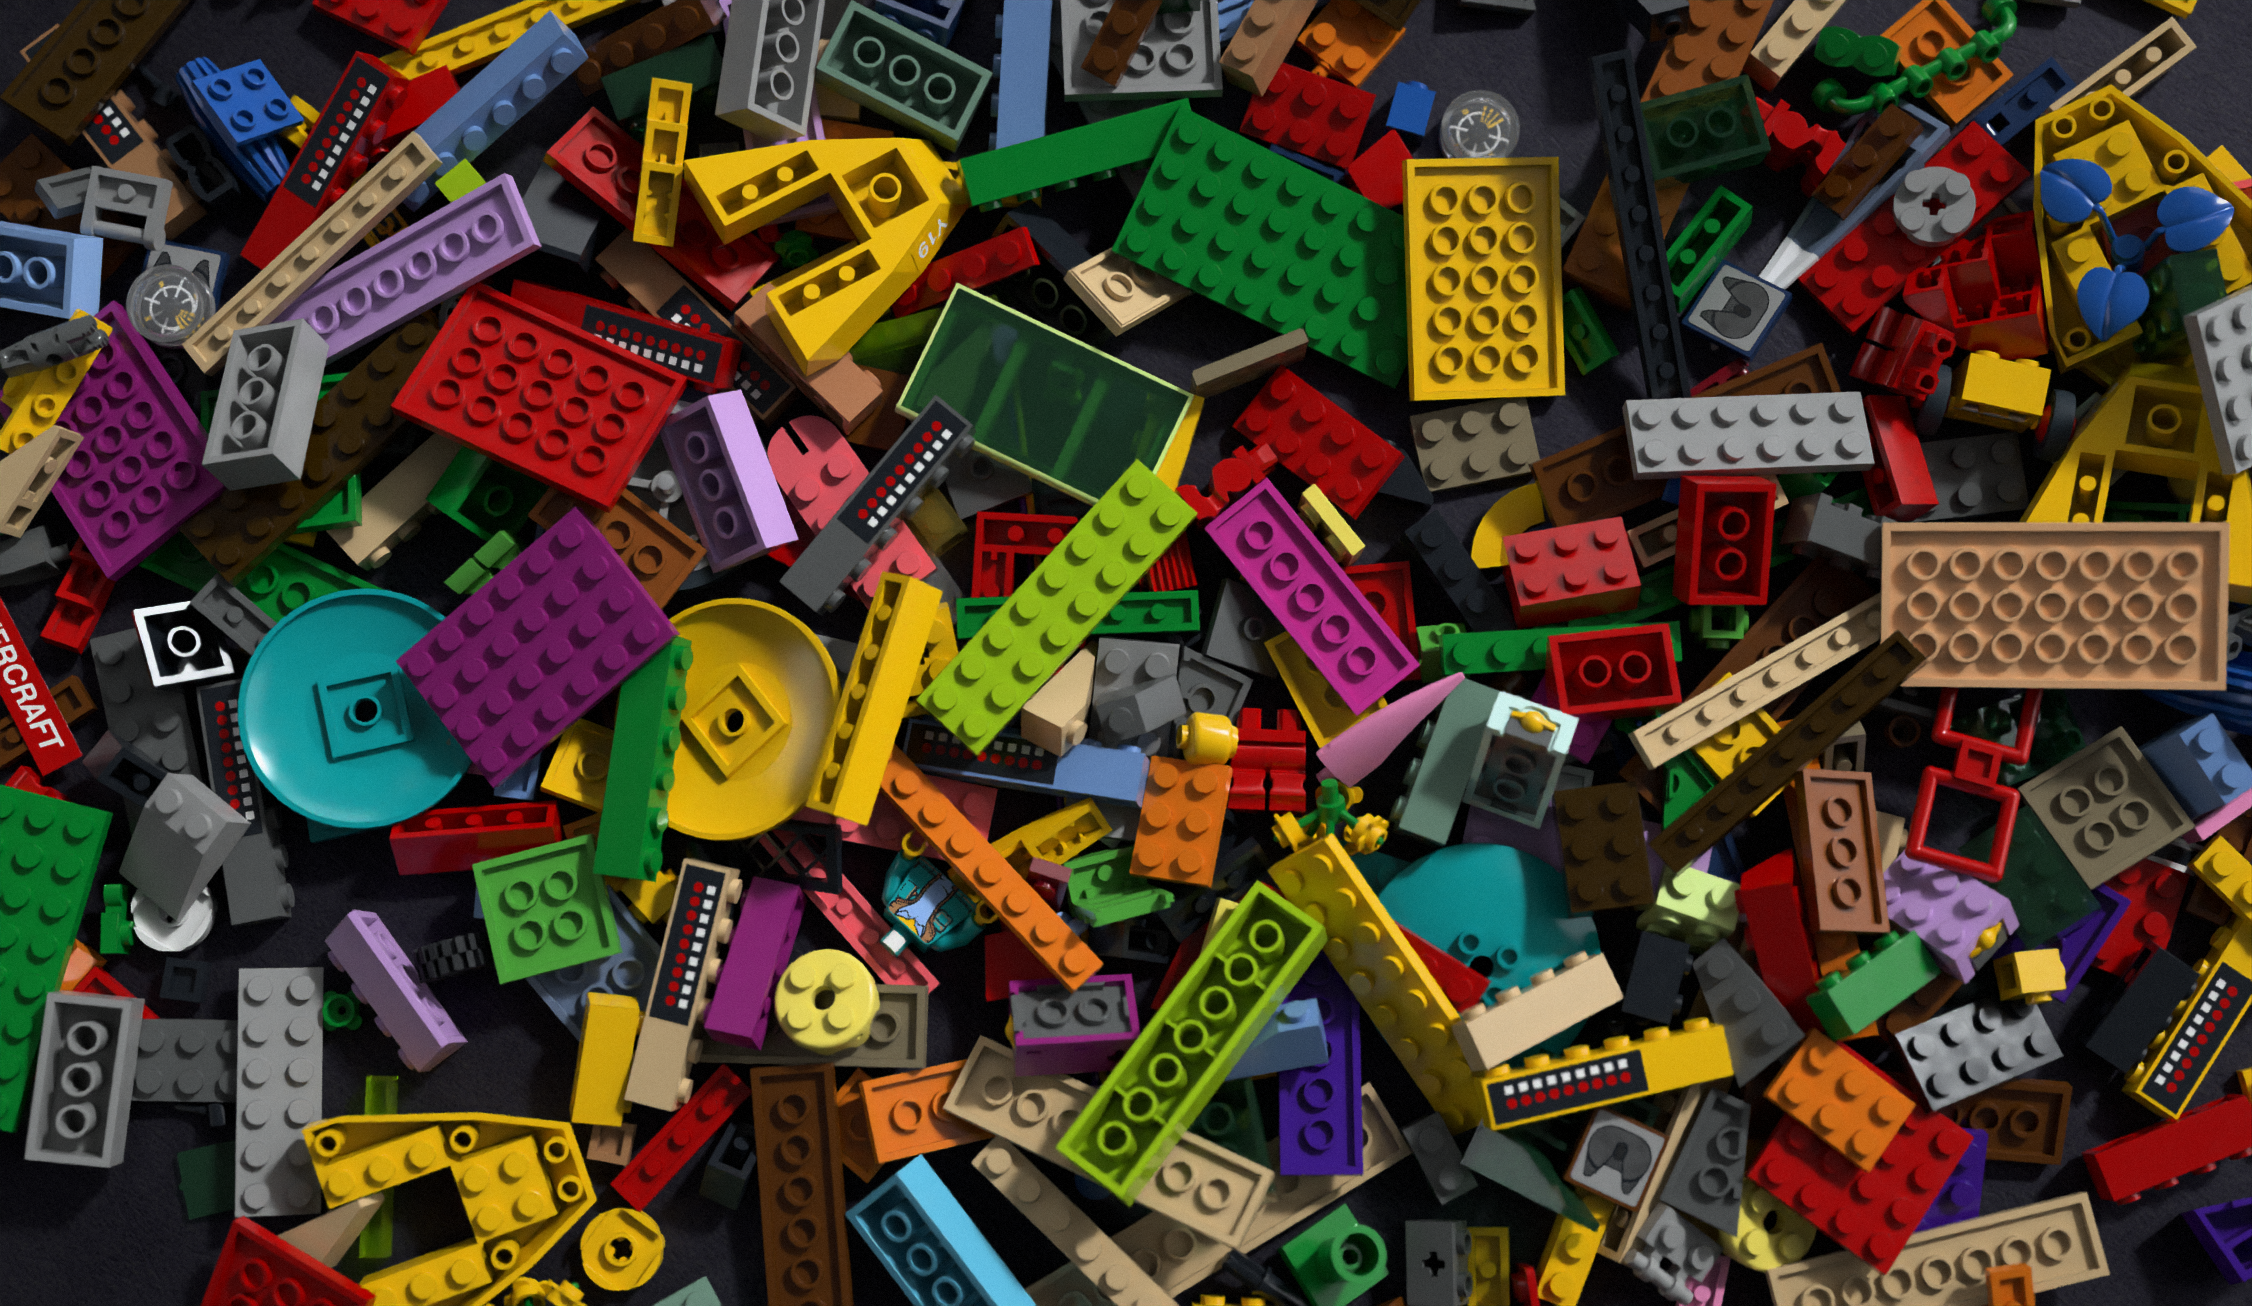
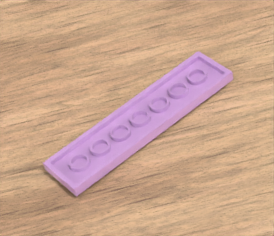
M503 173L323 274L270 324L303 318L329 345L325 366L541 248L513 176Z

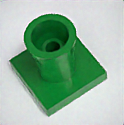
M1346 1203L1339 1205L1277 1249L1312 1306H1346L1390 1274L1385 1266L1387 1253L1382 1238L1370 1227L1359 1225Z

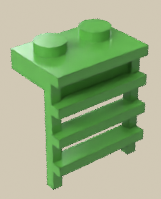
M1135 843L1071 858L1061 864L1072 869L1066 889L1070 916H1077V920H1084L1085 924L1091 923L1092 927L1170 908V902H1174L1173 893L1148 884L1146 878L1133 877L1129 874Z

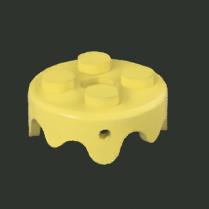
M832 949L812 951L792 962L782 974L776 986L774 996L775 1014L785 1034L798 1047H803L821 1055H832L843 1049L858 1047L865 1043L870 1035V1025L873 1017L880 1007V999L874 978L866 967L854 956ZM821 991H834L835 1001L831 1007L825 1010L815 1007V998Z
M1743 1174L1737 1238L1719 1230V1239L1716 1240V1243L1724 1248L1722 1253L1750 1269L1767 1273V1269L1801 1260L1809 1251L1815 1239L1817 1229L1748 1180ZM1774 1210L1777 1215L1776 1224L1771 1230L1766 1231L1763 1225L1764 1217L1769 1211Z

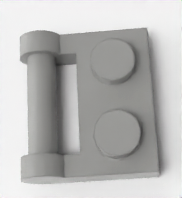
M92 165L80 224L81 235L106 237L143 244L144 248L153 251L162 250L166 239L164 226L173 182L163 178ZM103 209L147 217L145 229L103 221L101 218Z

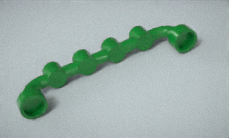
M1986 0L1982 6L1981 14L1992 26L1998 27L1991 32L1986 30L1978 31L1971 37L1969 43L1955 50L1951 47L1941 50L1934 61L1922 67L1919 65L1909 66L1903 71L1900 78L1888 84L1878 82L1872 85L1866 95L1861 98L1847 100V91L1837 79L1827 78L1814 88L1811 100L1824 113L1835 111L1838 114L1853 116L1868 112L1874 108L1881 115L1891 103L1897 107L1899 104L1897 96L1907 91L1915 98H1921L1932 89L1934 84L1933 78L1944 74L1949 80L1954 81L1963 76L1968 68L1966 61L1976 56L1983 63L1994 61L2002 51L2001 44L2012 37L2017 28V18L2015 16L2017 4L2014 0Z

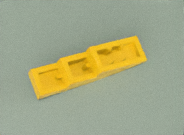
M652 77L633 241L673 247L683 175L692 83Z
M1091 797L1020 827L991 843V845L1025 880L1033 856L1061 865L1112 831V828ZM953 868L947 870L952 882L974 903L981 900L977 893Z

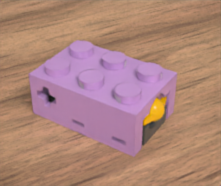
M1905 850L1883 873L1890 932L1895 930L1898 935L1915 930L1937 966L1964 984H1967L1975 975L1974 969L1979 971L2008 939L2006 934L2011 935L2019 926L2009 899L1971 876L1911 860L1906 857Z

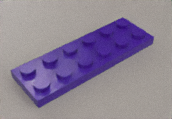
M1321 949L1281 1003L1287 1004L1293 1001L1317 998L1326 1034L1329 1062L1278 1071L1280 1176H1363L1359 1001Z

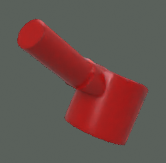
M778 224L761 226L757 230L759 240L771 249L774 248V245L785 234L779 232ZM808 234V235L811 236V238H812V243H811V244H813V234Z

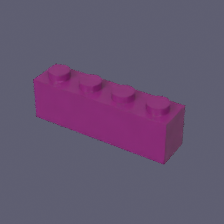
M753 876L750 888L744 890L740 901V911L742 913L738 925L732 927L728 939L729 953L725 964L722 963L719 966L716 974L715 983L717 990L713 1002H708L703 1015L704 1028L714 1041L761 1050L774 1009L776 986L787 968L808 901L799 885Z

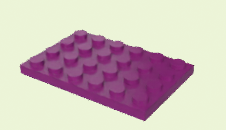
M113 300L93 316L112 327V333L108 337L110 339L109 343L100 350L54 424L77 432L84 439L51 491L106 577L117 581L180 531L178 528L188 518L221 496L227 488L202 465L209 437L208 433L123 306ZM3 389L0 391V399L3 396ZM0 400V412L7 421L13 409Z
M574 507L398 658L396 662L490 785L496 788L505 783L679 636L680 633L581 507Z

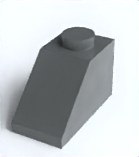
M1175 673L1098 695L1096 709L1107 744L1148 733L1187 713Z

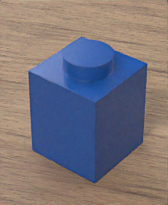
M1407 81L1406 84L1398 82L1383 136L1395 128L1403 143L1420 147L1436 92L1428 90V87L1420 82Z

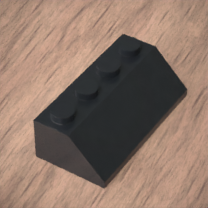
M1032 199L1007 212L989 240L1017 228L1027 227L1040 265L992 283L990 286L1018 312L1105 352L1122 334L1115 336L1063 280L1069 270L1093 258V256ZM1081 361L1078 366L1083 372L1090 367V365Z

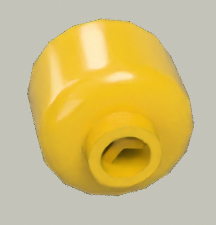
M1194 712L1188 717L1185 725L1180 724L1178 726L1176 747L1182 749L1185 760L1191 764L1212 763L1224 765L1228 758L1235 756L1237 751V727L1232 726L1230 719L1224 715Z

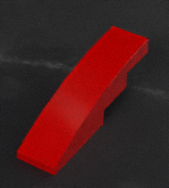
M79 536L69 554L73 562L55 593L59 602L40 636L45 643L81 655L100 619L116 581L106 577Z

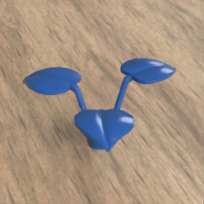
M2063 159L2044 166L2040 171L2041 201L2048 215L2058 222L2075 224L2087 219L2092 210H2094L2109 238V243L2112 245L2111 266L2114 272L2105 267H2095L2089 270L2081 279L2077 292L2082 318L2090 331L2101 342H2106L2117 332L2134 323L2145 311L2149 301V289L2145 281L2136 273L2143 267L2144 253L2152 249V244L2160 235L2165 233L2166 244L2173 252L2192 253L2214 242L2226 230L2234 214L2233 205L2217 195L2198 187H2181L2168 193L2160 202L2157 209V218L2163 226L2156 228L2146 241L2142 242L2140 238L2130 234L2118 237L2104 209L2099 205L2112 192V182L2102 167L2088 160Z

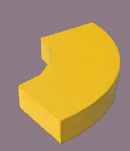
M1536 483L1519 487L1503 496L1488 510L1475 531L1470 550V557L1480 571L1502 568L1500 563L1502 537L1524 533L1528 528L1545 522L1542 498Z

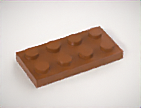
M550 486L527 515L535 523L548 531L574 507H581L661 610L666 607L708 553L704 547L626 488L609 514Z
M1804 768L1794 777L1811 933L1873 936L1890 933L1871 772Z

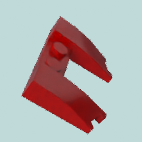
M977 511L971 598L1012 596L1016 556L1047 557L1073 529L1072 526L1079 523L1077 517ZM1086 640L1078 647L1082 650L1085 647ZM1065 663L1056 671V673L1053 676H1055L1064 667Z

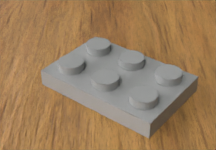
M1100 635L1089 739L1101 742V747L1117 750L1118 744L1141 748V753L1145 754L1150 762L1152 755L1167 757L1171 721L1148 733L1107 744L1096 709L1098 695L1174 673L1177 674L1180 644Z

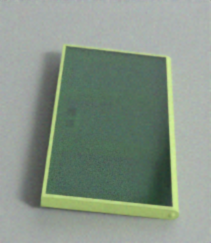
M956 283L920 359L896 404L895 413L914 421L932 398L937 395L974 426L977 432L973 438L976 439V442L971 449L1086 504L1094 506L1137 459L1152 473L1157 475L1194 399V395Z

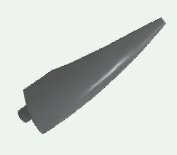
M47 525L28 530L23 533L21 538L14 536L1 542L0 587L26 586L63 574L62 561L71 559L69 554L73 548L72 544L68 542L57 546Z

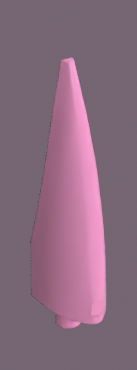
M1463 672L1441 679L1398 699L1358 722L1320 748L1316 754L1325 765V768L1316 774L1318 781L1321 783L1325 779L1336 780L1338 778L1349 788L1380 766L1396 746L1465 679Z

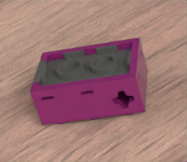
M1132 974L1092 976L1073 994L1057 978L1009 981V1021L1005 1027V1034L1012 1044L1015 1077L1114 1071L1141 1035Z

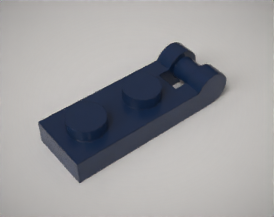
M2051 56L1976 115L1965 127L1975 121L1997 143L2003 146L2036 120L2051 104L2077 85ZM1994 117L2005 127L1999 133L1989 123Z

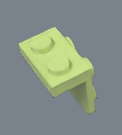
M1663 864L1654 897L1655 903L1651 909L1645 910L1638 917L1636 928L1690 944L1689 952L1704 954L1723 937L1728 938L1735 931L1739 913L1734 892L1740 889V884L1690 867L1676 877Z

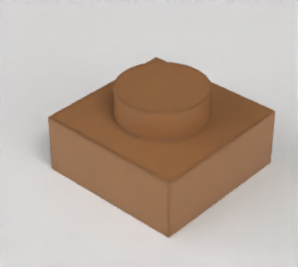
M622 1122L621 1127L593 1124L587 1159L627 1166L631 1159L637 1124Z

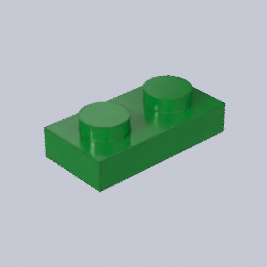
M1580 286L1571 289L1562 296L1564 344L1584 376L1592 373L1620 353Z

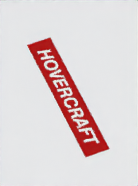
M0 597V695L42 776H45L83 756Z

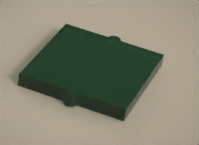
M236 1140L177 1153L182 1183H180L179 1188L184 1190L189 1219L235 1209Z

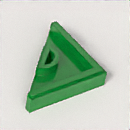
M1689 748L1663 763L1661 832L1719 783Z

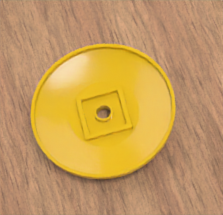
M723 598L692 606L669 619L680 633V637L692 641L693 661L690 669L687 670L685 684L687 701L684 709L681 710L679 723L681 741L678 749L675 751L673 763L675 781L672 789L669 791L667 803L668 826L684 834L701 839L715 841L747 839L775 829L791 819L806 806L842 696L840 679L835 665L820 639L808 626L785 610L765 602L744 598ZM620 687V690H619V694H618V698H617V703H616V709H615L614 731H615V725H616V718H617V712H618V705H619L621 687ZM741 711L744 717L743 725L738 731L731 732L728 727V719L732 713Z

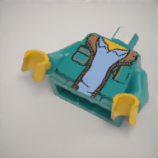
M916 829L910 830L903 838V849L899 850L886 872L881 896L883 904L886 906L883 916L893 927L881 938L880 943L894 957H898L910 943H913L923 953L928 952L930 949L943 952L966 946L986 928V923H992L1000 919L996 914L994 916L988 914L987 904L983 900L978 904L974 903L931 862L921 855L929 846V843L926 839L921 847H915L911 843V836Z

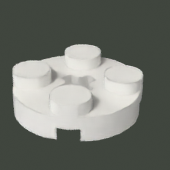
M207 885L181 921L173 919L170 923L167 920L169 914L139 889H137L131 903V913L134 914V923L136 927H133L136 935L147 946L165 952L188 951L201 943L210 933L215 922V914L218 910L217 899L212 895Z

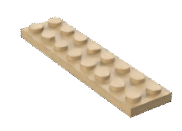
M980 1035L943 1109L966 1122L1098 1184L1067 1161L1056 1149V1146L1099 1090L1065 1074L1015 1077L1012 1049ZM1186 1131L1134 1202L1239 1251L1275 1174L1261 1165Z
M2078 1192L1914 1232L1886 1275H1880L1846 1249L1767 1269V1273H1765L1774 1306L1988 1305L1984 1268L2026 1263L2031 1267L2034 1293L2110 1275L2087 1192Z

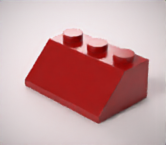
M1669 623L1548 636L1545 677L1548 708L1579 718L1578 723L1666 714L1682 703Z

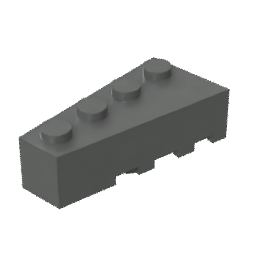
M1823 493L1792 499L1780 541L1781 545L1792 548L1791 554L1807 560H1815L1816 556L1829 560L1828 566L1845 572H1852L1853 568L1866 572L1865 578L1881 583L1882 522H1896L1895 520L1876 515H1865L1864 518L1861 516L1863 508L1850 503H1845V505L1832 503L1833 497Z

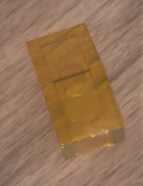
M930 487L921 498L924 501L923 506L910 519V522L938 558L969 536L966 525L937 488Z

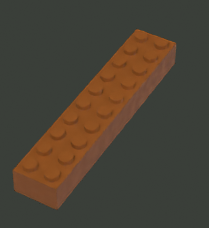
M1688 0L1690 4L1688 32L1668 38L1640 98V105L1664 239L1774 0ZM1606 172L1562 267V285L1571 289L1581 286L1586 296L1627 314L1631 309L1608 173Z

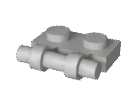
M1659 1201L1637 1233V1236L1647 1243L1646 1247L1641 1253L1631 1249L1625 1255L1624 1261L1633 1268L1635 1276L1644 1282H1652L1658 1287L1659 1293L1669 1301L1676 1300L1681 1305L1686 1306L1693 1299L1692 1291L1685 1287L1686 1279L1690 1275L1701 1283L1724 1248L1669 1206ZM1663 1256L1673 1262L1667 1272L1660 1268L1659 1262Z

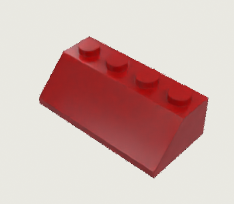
M1793 848L1786 849L1742 873L1740 889L1734 892L1738 913L1740 915L1746 914L1749 926L1744 928L1746 944L1749 951H1756L1759 963L1754 964L1755 973L1805 1033H1807L1809 1028H1816L1822 1032L1826 1030L1806 1000V997L1819 989L1815 983L1822 978L1814 936L1810 929L1808 907Z

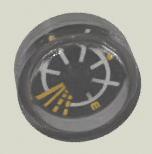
M1486 90L1466 92L1454 99L1444 113L1438 132L1441 152L1445 159L1510 158L1519 139V118L1513 106L1497 93Z
M171 264L158 265L140 274L131 285L126 300L127 314L133 327L151 342L168 349L184 348L182 344L192 337L216 312L215 300L209 287L189 270Z

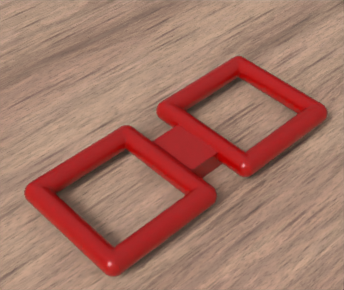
M1942 687L1931 738L1937 744L1957 749L1952 771L1934 766H1928L1923 770L1905 847V855L1914 861L1994 883L1999 882L2003 877L2020 800V793L2016 789L1996 784L2001 761L2017 766H2023L2028 762L2044 688L2026 689L2013 748L1951 731L1950 726L1959 687ZM1937 784L2001 802L1988 864L1923 846Z

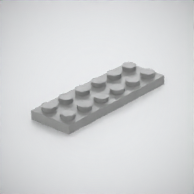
M1861 392L1626 400L1622 407L1634 480L1681 478V476H1743L1869 471L1875 464Z
M324 967L239 969L235 1217L321 1214V1184L302 1129L309 1122L322 1120Z

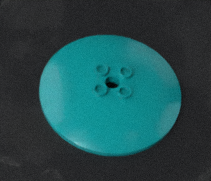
M350 589L327 594L303 604L281 619L267 633L250 658L244 672L238 699V725L243 748L250 765L265 787L279 801L304 817L324 825L346 829H375L405 822L424 813L444 799L459 784L473 761L396 662L398 658L446 618L431 606L401 593L380 589ZM363 701H372L377 705L376 716L368 722L357 720L355 715L357 706ZM449 738H450L451 745H447V744H446V741H447Z
M1470 842L1442 847L1421 856L1401 869L1377 896L1393 920L1470 967L1471 961L1477 956H1486L1491 959L1492 969L1485 977L1492 982L1478 1003H1483L1485 1008L1497 1002L1495 997L1497 993L1515 985L1518 986L1519 990L1531 985L1529 977L1548 968H1552L1553 972L1564 968L1563 960L1573 954L1584 950L1588 956L1601 953L1598 934L1592 916L1568 919L1562 875L1538 857L1511 846L1488 842ZM1589 1017L1499 1064L1508 1063L1510 1069L1525 1065L1524 1059L1535 1055L1548 1054L1549 1059L1557 1058L1579 1035Z

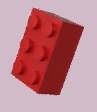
M1681 476L1673 596L1688 605H1767L1776 496L1775 483L1759 476Z
M1622 516L1502 537L1500 563L1517 629L1637 609L1641 583Z

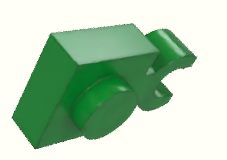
M104 885L103 897L106 909L105 913H101L100 954H131V945H134L136 940V932L133 926L136 927V925L131 921L132 914H128L130 885Z

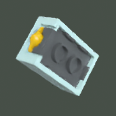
M1500 691L1487 723L1462 802L1540 829L1579 718Z

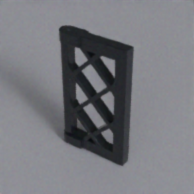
M789 819L775 828L776 830L792 831L797 835L787 847L772 830L757 835L751 842L748 839L728 841L729 867L740 870L738 879L742 880V882L751 883L753 876L799 885L802 890L839 894L843 891L842 827L839 824ZM807 833L826 836V849L822 852ZM763 836L779 852L770 863L754 847ZM800 840L816 857L806 868L789 851ZM748 853L762 870L744 868V855ZM784 857L799 875L776 872L772 867ZM820 862L827 870V879L812 877L809 871Z

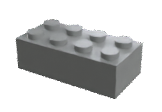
M732 0L715 116L773 143L806 136L825 0Z
M303 318L233 331L202 465L230 491L301 479L329 345Z
M65 990L47 993L24 1159L106 1168L123 1162L145 999Z

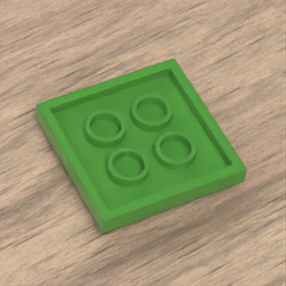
M594 834L472 864L500 984L623 953L605 876L593 873L597 848Z

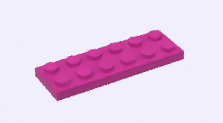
M1265 478L1204 527V530L1356 717L1420 666L1268 478Z

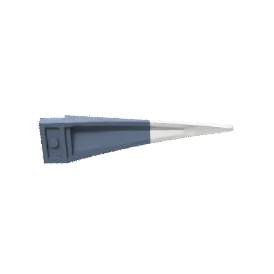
M1898 97L1899 104L1897 107L1920 122L1924 131L1844 221L1812 197L1759 277L1784 290L1893 196L1909 172L1925 168L1924 162L1950 136L1949 126ZM1875 108L1866 112L1861 117L1847 140V145L1833 163L1825 178L1879 118L1880 114ZM1711 343L1712 351L1719 348Z

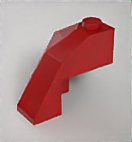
M2034 210L1992 219L1982 226L1984 233L1971 242L1963 238L1940 253L1941 261L1930 268L1919 267L1907 275L1903 292L1904 302L1928 322L1954 333L1953 339L1956 340V345L1960 348L1973 352L1979 350L1998 353L2000 355L1999 359L2003 360L2033 359L2039 355L2048 354L2050 333Z

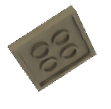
M2122 726L2017 789L2022 802L2088 893L2196 827Z

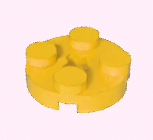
M618 1207L604 1212L589 1223L582 1235L580 1249H582L584 1270L594 1283L604 1289L620 1291L636 1288L649 1281L658 1271L663 1260L665 1239L657 1223L643 1211L638 1212L635 1208ZM615 1239L620 1242L628 1239L631 1242L629 1248L633 1253L630 1258L623 1256L618 1260L613 1256L616 1252V1248L612 1245Z

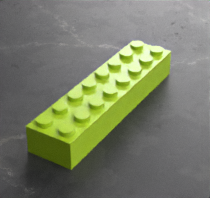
M1137 459L916 699L917 703L978 758L1021 711V708L1046 684L1192 524L1198 513Z
M1257 880L1056 1146L1059 1153L1067 1161L1130 1207L1327 943L1328 937L1325 927Z

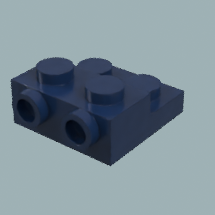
M876 0L875 12L946 48L960 23L962 10L968 0Z

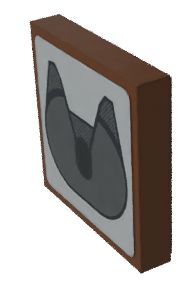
M1603 1105L1590 1108L1560 1178L1637 1213L1670 1136Z

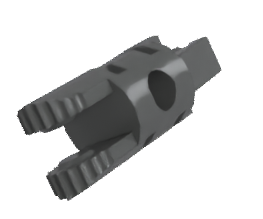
M86 315L27 336L23 340L1 350L0 364L2 370L9 378L43 371L107 346L110 339L105 331L102 329L98 330V324L94 317Z

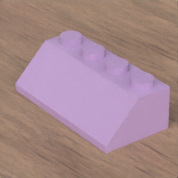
M741 389L706 396L668 417L659 433L701 543L708 551L706 556L713 573L772 553L799 540Z
M353 910L347 914L325 940L331 949L328 952L330 960L339 971L343 972L346 970L355 982L351 985V988L357 998L365 1005L370 1003L378 1015L374 1018L375 1023L387 1037L393 1036L401 1047L398 1050V1055L404 1064L411 1070L416 1068L418 1072L430 1071L468 1041L428 985L420 983L417 970L375 912Z

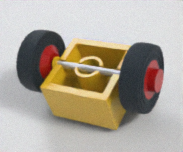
M1979 350L1975 353H1970L1953 371H1951L1950 367L1941 365L1937 372L1939 383L1934 394L1927 395L1925 401L1911 397L1910 407L1913 408L1911 417L1918 434L1934 435L1943 417L2013 432L2017 431L2018 433H2022L2030 426V429L2035 431L2033 439L2034 457L2049 462H2057L2061 458L2068 441L2073 437L2076 427L2075 395L2069 391L2052 389L2046 396L2051 369L2039 367V362L2030 359H2016L2015 362L1999 359L2000 355L1992 351Z

